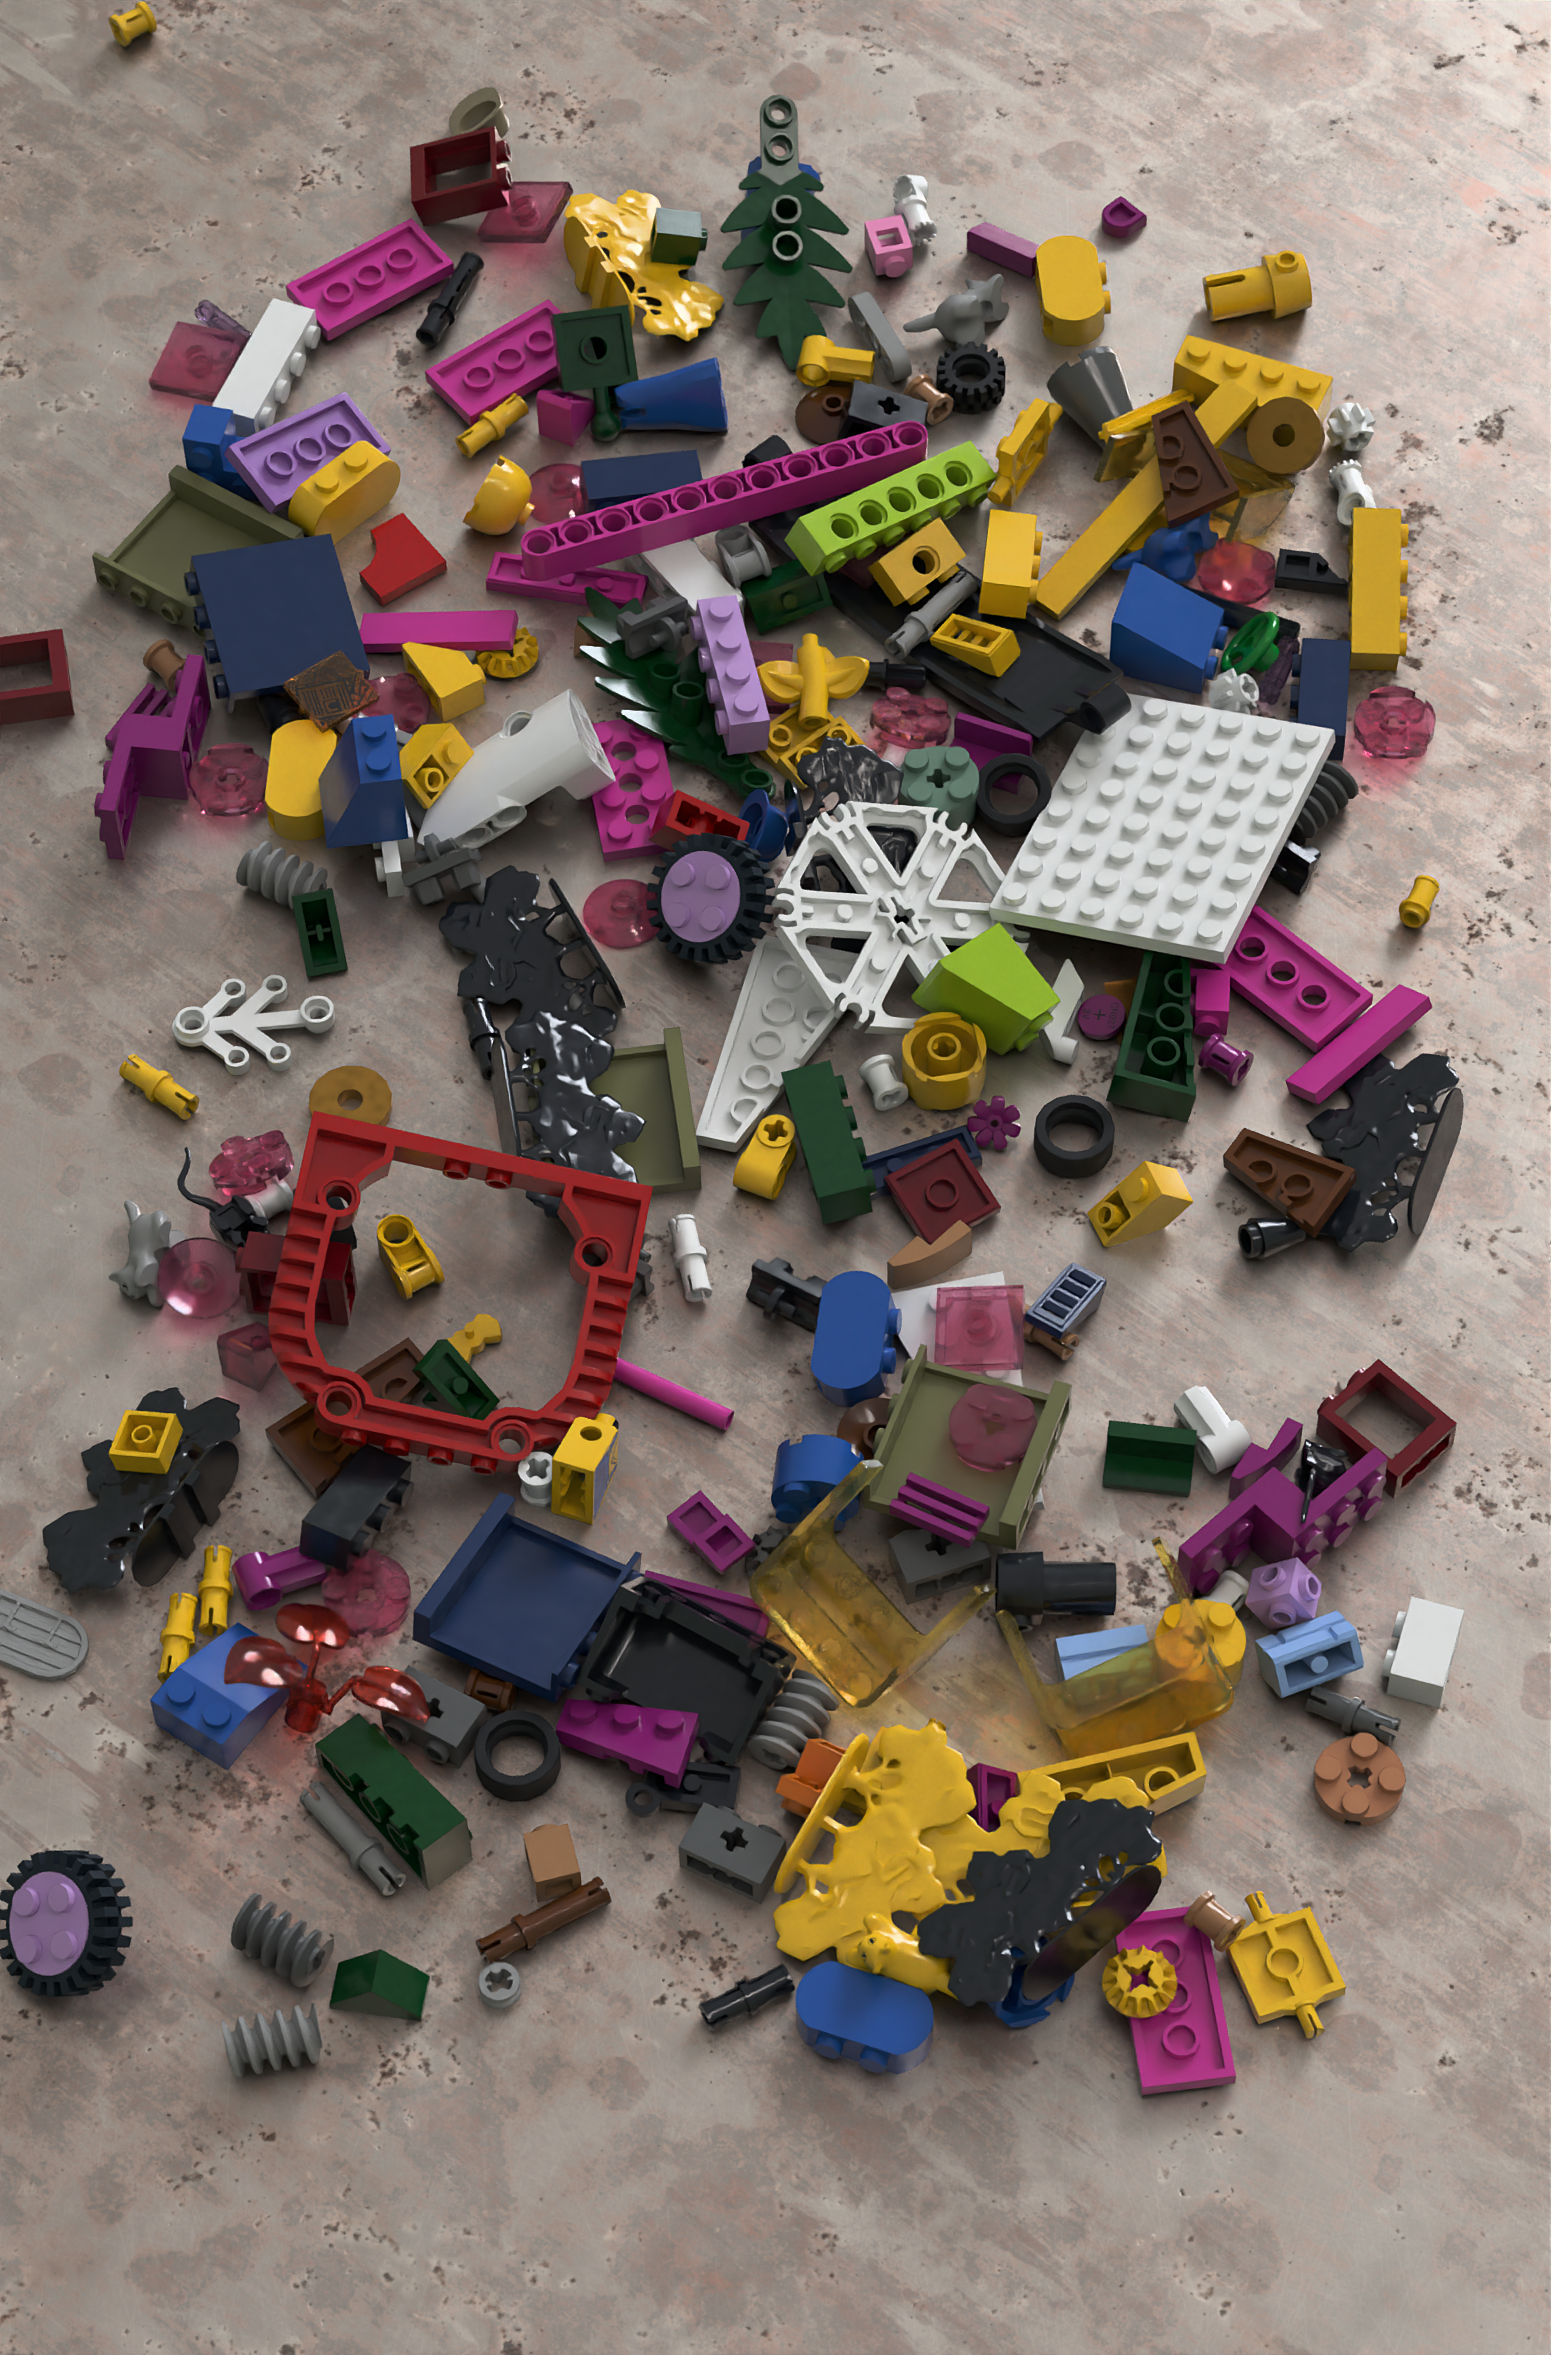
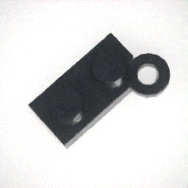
M688 1761L679 1788L666 1784L664 1776L648 1770L646 1781L637 1782L627 1790L625 1795L626 1807L631 1814L639 1818H648L655 1815L660 1810L661 1805L662 1808L699 1812L705 1802L716 1808L718 1806H725L736 1811L741 1767ZM649 1794L652 1797V1801L648 1805L642 1806L636 1803L635 1799L638 1795Z

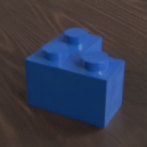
M195 404L182 437L187 469L246 500L261 502L224 455L228 446L247 438L237 436L233 410Z

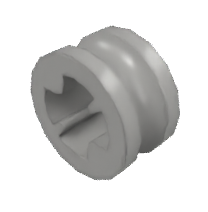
M494 1962L487 1965L481 1971L478 1978L480 1997L488 2007L503 2010L512 2007L519 2000L521 1995L520 1976L511 1964ZM503 1978L507 1979L508 1991L501 1988L497 1993L492 1992L491 1981L500 1983Z

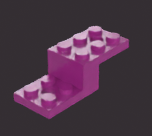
M187 654L184 670L177 671L175 679L177 697L175 702L170 701L167 717L123 713L120 728H114L111 738L112 759L111 761H105L103 768L104 790L103 793H97L94 804L95 817H100L101 819L99 838L101 842L106 844L108 859L125 860L141 796L186 801L189 799L212 707L204 657L201 655Z
M1374 1447L1314 1500H1310L1305 1523L1301 1522L1305 1493L1279 1470L1272 1467L1179 1547L1175 1591L1186 1601L1192 1599L1199 1592L1202 1594L1207 1593L1214 1587L1220 1578V1574L1230 1565L1233 1567L1240 1565L1247 1558L1251 1550L1268 1565L1298 1557L1311 1571L1317 1565L1321 1554L1331 1545L1333 1547L1340 1546L1348 1538L1354 1525L1361 1519L1368 1521L1380 1510L1383 1504L1381 1499L1383 1487L1386 1483L1385 1474L1388 1458Z

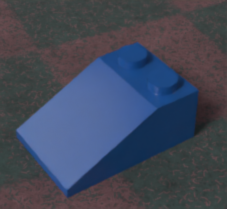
M237 1622L179 1665L150 1699L155 1723L164 1731L225 1770H228L309 1673V1666Z

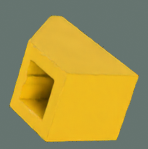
M452 723L423 724L399 752L402 781L424 809H429L472 757L474 751Z
M1143 1161L1091 1208L1087 1214L1105 1247H1112L1164 1229L1193 1203V1200L1177 1169Z

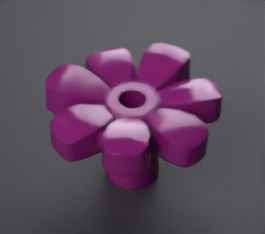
M997 1095L992 1097L989 1106L983 1100L977 1101L973 1106L974 1113L977 1116H970L967 1119L968 1130L971 1132L979 1131L975 1136V1142L985 1147L990 1140H993L994 1147L997 1150L1006 1148L1008 1144L1006 1135L1015 1138L1021 1131L1020 1124L1015 1122L1020 1118V1111L1016 1105L1004 1108V1097Z

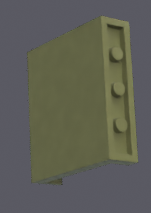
M177 464L168 474L170 491L108 558L95 552L92 555L96 580L105 589L121 593L130 598L137 606L147 607L157 612L169 623H177L191 630L198 638L206 641L204 630L198 631L195 624L194 607L197 606L194 596L187 595L184 583V573L189 572L191 556L304 538L302 528L273 513L270 514L269 511Z
M680 1027L663 1029L664 1044L614 1049L615 1052L608 1070L589 1084L590 1091L593 1094H609L621 1103L623 1111L633 1112L647 1121L642 1133L635 1142L618 1145L614 1153L634 1167L639 1184L653 1187L652 1195L702 1189L701 1166ZM530 1048V1054L532 1056L536 1053V1050ZM543 1058L528 1064L531 1066V1071H525L527 1075L539 1073L546 1067V1061ZM539 1078L531 1080L537 1086L544 1085ZM536 1091L535 1096H528L529 1111H533L538 1107L539 1101ZM532 1131L533 1145L539 1143V1137ZM543 1157L545 1163H554L552 1158Z
M920 1344L914 1360L908 1358L905 1363L901 1383L904 1385L900 1394L894 1393L891 1397L887 1411L889 1422L886 1429L879 1428L873 1443V1453L875 1456L872 1463H865L862 1467L858 1488L863 1490L864 1508L891 1515L889 1514V1505L893 1498L897 1499L898 1490L902 1485L905 1486L906 1478L912 1472L989 1506L990 1515L975 1539L1017 1550L1071 1412L1072 1385L1055 1380L1050 1393H1043L927 1361V1345ZM909 1501L907 1502V1505L932 1515L931 1511ZM943 1520L966 1531L969 1529L952 1520Z

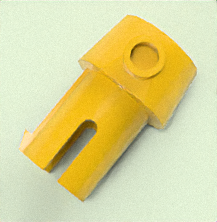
M1285 250L1278 254L1263 255L1260 266L1215 275L1212 273L1202 279L1207 310H1211L1209 317L1212 322L1271 310L1273 319H1277L1312 306V289L1308 267L1301 252L1295 253Z

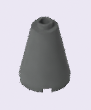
M1098 346L1085 350L1078 354L1081 361L1071 367L1068 362H1065L1051 375L1047 383V389L1053 400L1109 456L1118 455L1120 458L1126 457L1138 448V442L1142 437L1141 432L1112 446L1107 445L1104 439L1100 440L1098 437V432L1102 431V424L1134 410L1118 357L1108 346Z

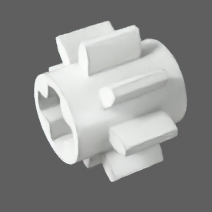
M1344 403L1331 412L1330 419L1327 420L1330 428L1326 431V434L1333 446L1340 444L1343 451H1357L1364 448L1371 441L1372 435H1374L1371 426L1376 421L1368 408L1362 410L1359 403Z
M1233 668L1217 675L1218 679L1210 684L1213 688L1209 692L1211 707L1251 715L1250 710L1257 708L1255 701L1259 698L1258 686L1254 679L1245 673L1237 676Z

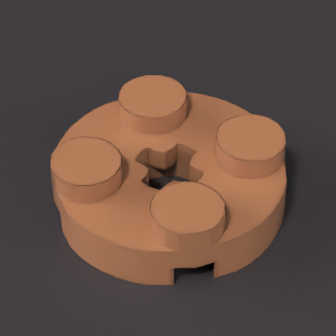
M1358 1733L1354 1737L1337 1740L1327 1746L1316 1761L1314 1767V1795L1320 1807L1333 1819L1345 1823L1346 1819L1352 1822H1360V1826H1371L1389 1818L1400 1804L1406 1783L1404 1767L1396 1753L1384 1743L1377 1741L1376 1737L1372 1734ZM1359 1773L1366 1775L1369 1787L1363 1789L1359 1784L1353 1787L1350 1786L1348 1783L1351 1780V1774Z

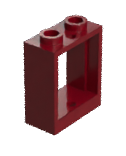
M495 126L410 147L411 203L423 227L509 206L508 190L513 189V180L507 167V162L512 161V154L508 141L506 139L501 140ZM491 162L492 178L437 191L436 175Z
M63 629L0 637V668L50 661L53 685L0 692V726L75 715Z
M249 1231L245 1248L239 1247L237 1250L235 1272L241 1273L239 1293L240 1296H245L249 1314L268 1316L285 1239L283 1235ZM329 1241L315 1303V1322L350 1326L358 1292L351 1244Z
M1377 1359L1369 1368L1365 1369L1362 1367L1351 1376L1347 1387L1337 1396L1331 1394L1321 1403L1317 1410L1316 1435L1332 1448L1349 1452V1458L1346 1460L1352 1465L1356 1464L1376 1446L1343 1418L1375 1389L1424 1429L1393 1459L1377 1448L1388 1458L1385 1474L1386 1483L1383 1490L1395 1499L1453 1446L1457 1423L1381 1360Z

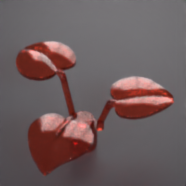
M290 1603L282 1606L276 1615V1627L285 1638L297 1644L312 1645L306 1677L302 1681L303 1669L297 1662V1658L294 1655H287L283 1645L270 1638L249 1636L240 1639L229 1651L225 1662V1685L246 1683L274 1689L289 1688L284 1721L290 1728L298 1732H315L319 1727L323 1713L331 1715L335 1705L350 1690L358 1701L369 1707L427 1723L430 1717L425 1695L419 1683L408 1673L388 1666H370L366 1668L363 1676L352 1675L329 1699L326 1685L314 1678L321 1646L333 1650L343 1649L348 1643L350 1629L340 1614L322 1605Z

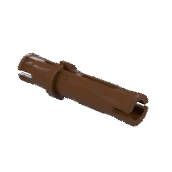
M597 1876L592 1881L524 1917L519 1913L511 1918L509 1925L482 1939L476 1940V1946L480 1955H486L483 1958L486 1965L498 1962L522 1948L528 1951L536 1947L537 1940L597 1908L611 1903L608 1889H601L604 1882Z

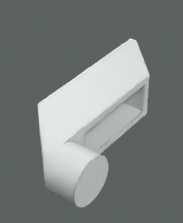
M1066 959L1052 988L1061 1002L1051 1013L1054 1020L1038 1032V1035L1052 1059L1072 1065L1079 1049V1041L1067 1036L1078 1015L1079 1008L1084 1002L1085 986L1072 962Z

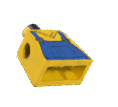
M599 1413L593 1420L584 1417L575 1418L552 1458L551 1513L593 1525L618 1464L619 1423L613 1416ZM581 1472L585 1473L583 1482L579 1478Z

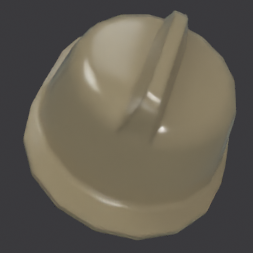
M485 87L468 95L456 106L449 118L452 136L495 126L502 139L510 127L502 107L499 92L494 87Z

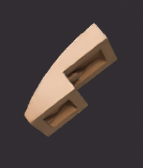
M958 1220L931 1245L927 1244L917 1235L887 1261V1285L892 1289L908 1287L931 1279L950 1269L972 1253V1229L961 1220Z

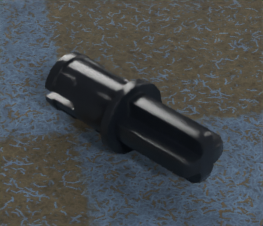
M884 659L883 662H870L869 672L863 685L881 687L882 691H886L887 687L923 689L926 684L927 672L925 667L921 665L889 663V659Z

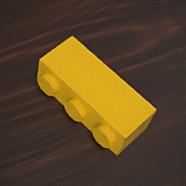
M990 509L978 613L1025 619L1028 603H1036L1041 556L1038 555L1041 553L1043 532L1036 531L1037 515Z

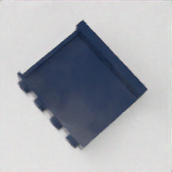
M331 534L191 556L189 572L184 573L187 595L194 596L197 605L194 607L195 624L198 631L204 630L206 641L203 642L205 660L208 665H214L216 673L213 676L214 692L217 699H223L227 713L233 712L235 700L291 691L292 684L294 690L296 685H298V688L305 687L304 684L311 682L310 680L309 682L307 680L304 682V678L312 679L313 682L314 672L317 669L311 668L317 667L318 664L320 666L314 685L322 684L318 681L330 682L318 678L321 667L325 666L353 674L350 689L357 671L355 691H359L360 679L362 680L361 690L367 688V685L363 686V680L365 684H368L370 667ZM332 656H337V657L346 659L347 661H344V660H341V659H337V658H334V657H332ZM330 659H334L335 663L341 661L343 666L338 668L335 663L329 665ZM345 663H348L350 665L348 667L349 670H347L346 667L345 669H343ZM323 667L320 675L321 678H325L323 671L327 668ZM310 671L311 674H309V675H307V676H312V677H304V675L308 674V673H304V672ZM336 671L341 677L351 678V675ZM324 672L329 680L337 681L332 674ZM298 676H299V684L287 683V682H298Z
M500 1492L414 1610L412 1640L556 1704L565 1689L572 1690L577 1682L575 1681L582 1668V1664L591 1649L619 1586L644 1576L640 1572L642 1553L635 1551L626 1565L515 1517L516 1498Z

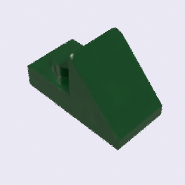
M438 1339L412 1370L429 1390L422 1399V1402L432 1410L483 1421L500 1402L497 1396L447 1339Z

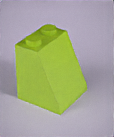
M1000 922L939 960L911 996L917 1005L931 1013L953 1012L961 1015V1020L968 1022L972 1026L974 1022L982 1030L986 1039V1046L1002 1056L1015 1047L1021 1052L1039 1038L1037 1033L1054 1020L1051 1013L1061 1002L1060 998Z

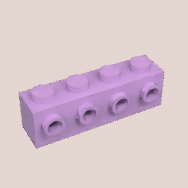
M731 595L697 600L696 616L690 617V631L693 641H698L701 672H706L707 675L706 689L709 703H714L717 733L718 735H723L728 755L767 750L770 717L737 596Z

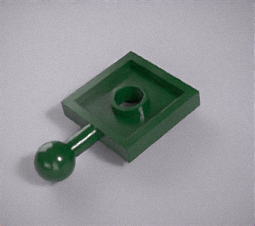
M628 305L550 315L561 393L592 389L596 414L590 423L591 433L600 441H612L619 435L621 423L618 416L611 412L608 387L624 385L639 380ZM590 338L599 339L604 346L603 356L599 360H593L585 353V344Z

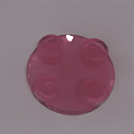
M1222 537L1216 542V546L1209 549L1200 559L1197 570L1198 581L1207 593L1243 605L1253 604L1265 598L1275 585V557L1269 551L1261 550L1247 543L1238 542L1232 537Z
M407 672L399 673L396 676H383L372 680H364L365 684L369 685V689L363 697L361 705L353 701L354 705L358 706L353 709L351 703V715L354 719L359 712L368 717L393 714L394 723L398 724L397 729L409 734L415 733L421 725L425 724L431 712L428 694L417 684V678ZM363 680L361 685V695H363L364 688L368 687V685L363 686ZM360 681L355 686V693L358 694ZM373 690L374 692L368 701H366ZM354 694L352 699L359 701L361 696Z

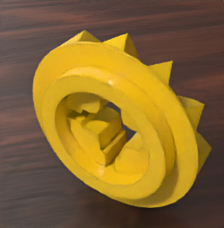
M527 627L516 630L512 658L505 650L475 651L478 665L486 673L500 678H512L528 672L535 665L539 656V648L536 637L529 634Z
M1144 1945L1137 1949L1129 1950L1123 1947L1119 1954L1112 1959H1108L1102 1974L1103 1993L1110 2005L1126 2016L1147 2018L1164 2011L1175 1997L1177 1978L1174 1965H1171L1164 1958L1162 1951L1156 1953L1148 1950ZM1149 1969L1148 1983L1151 1986L1147 1987L1141 1984L1137 1989L1134 1988L1129 1993L1132 1977L1129 1974L1132 1973L1138 1976L1143 1971L1146 1972Z

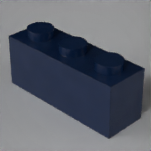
M696 449L581 461L579 486L584 511L587 514L701 481L703 478Z
M1303 638L1301 654L1293 653L1291 677L1299 678V685H1291L1289 709H1297V717L1289 716V722L1334 729L1335 743L1327 760L1343 761L1346 739L1351 641Z

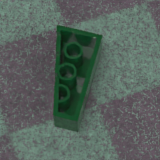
M1145 949L1106 1101L1188 1123L1196 1099V1083H1194L1193 1073L1195 1059L1194 1051H1192L1193 1018L1190 1013L1191 981L1189 957Z
M358 1713L315 1744L319 1766L428 1891H431L473 1860L470 1844L473 1836L468 1828L467 1818L413 1767L405 1755L400 1754L389 1743L387 1736L376 1723L370 1725Z

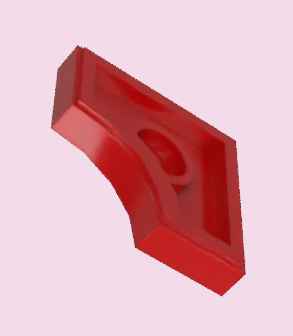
M402 512L370 530L371 540L376 547V554L371 563L359 573L360 582L383 606L446 571L447 562Z

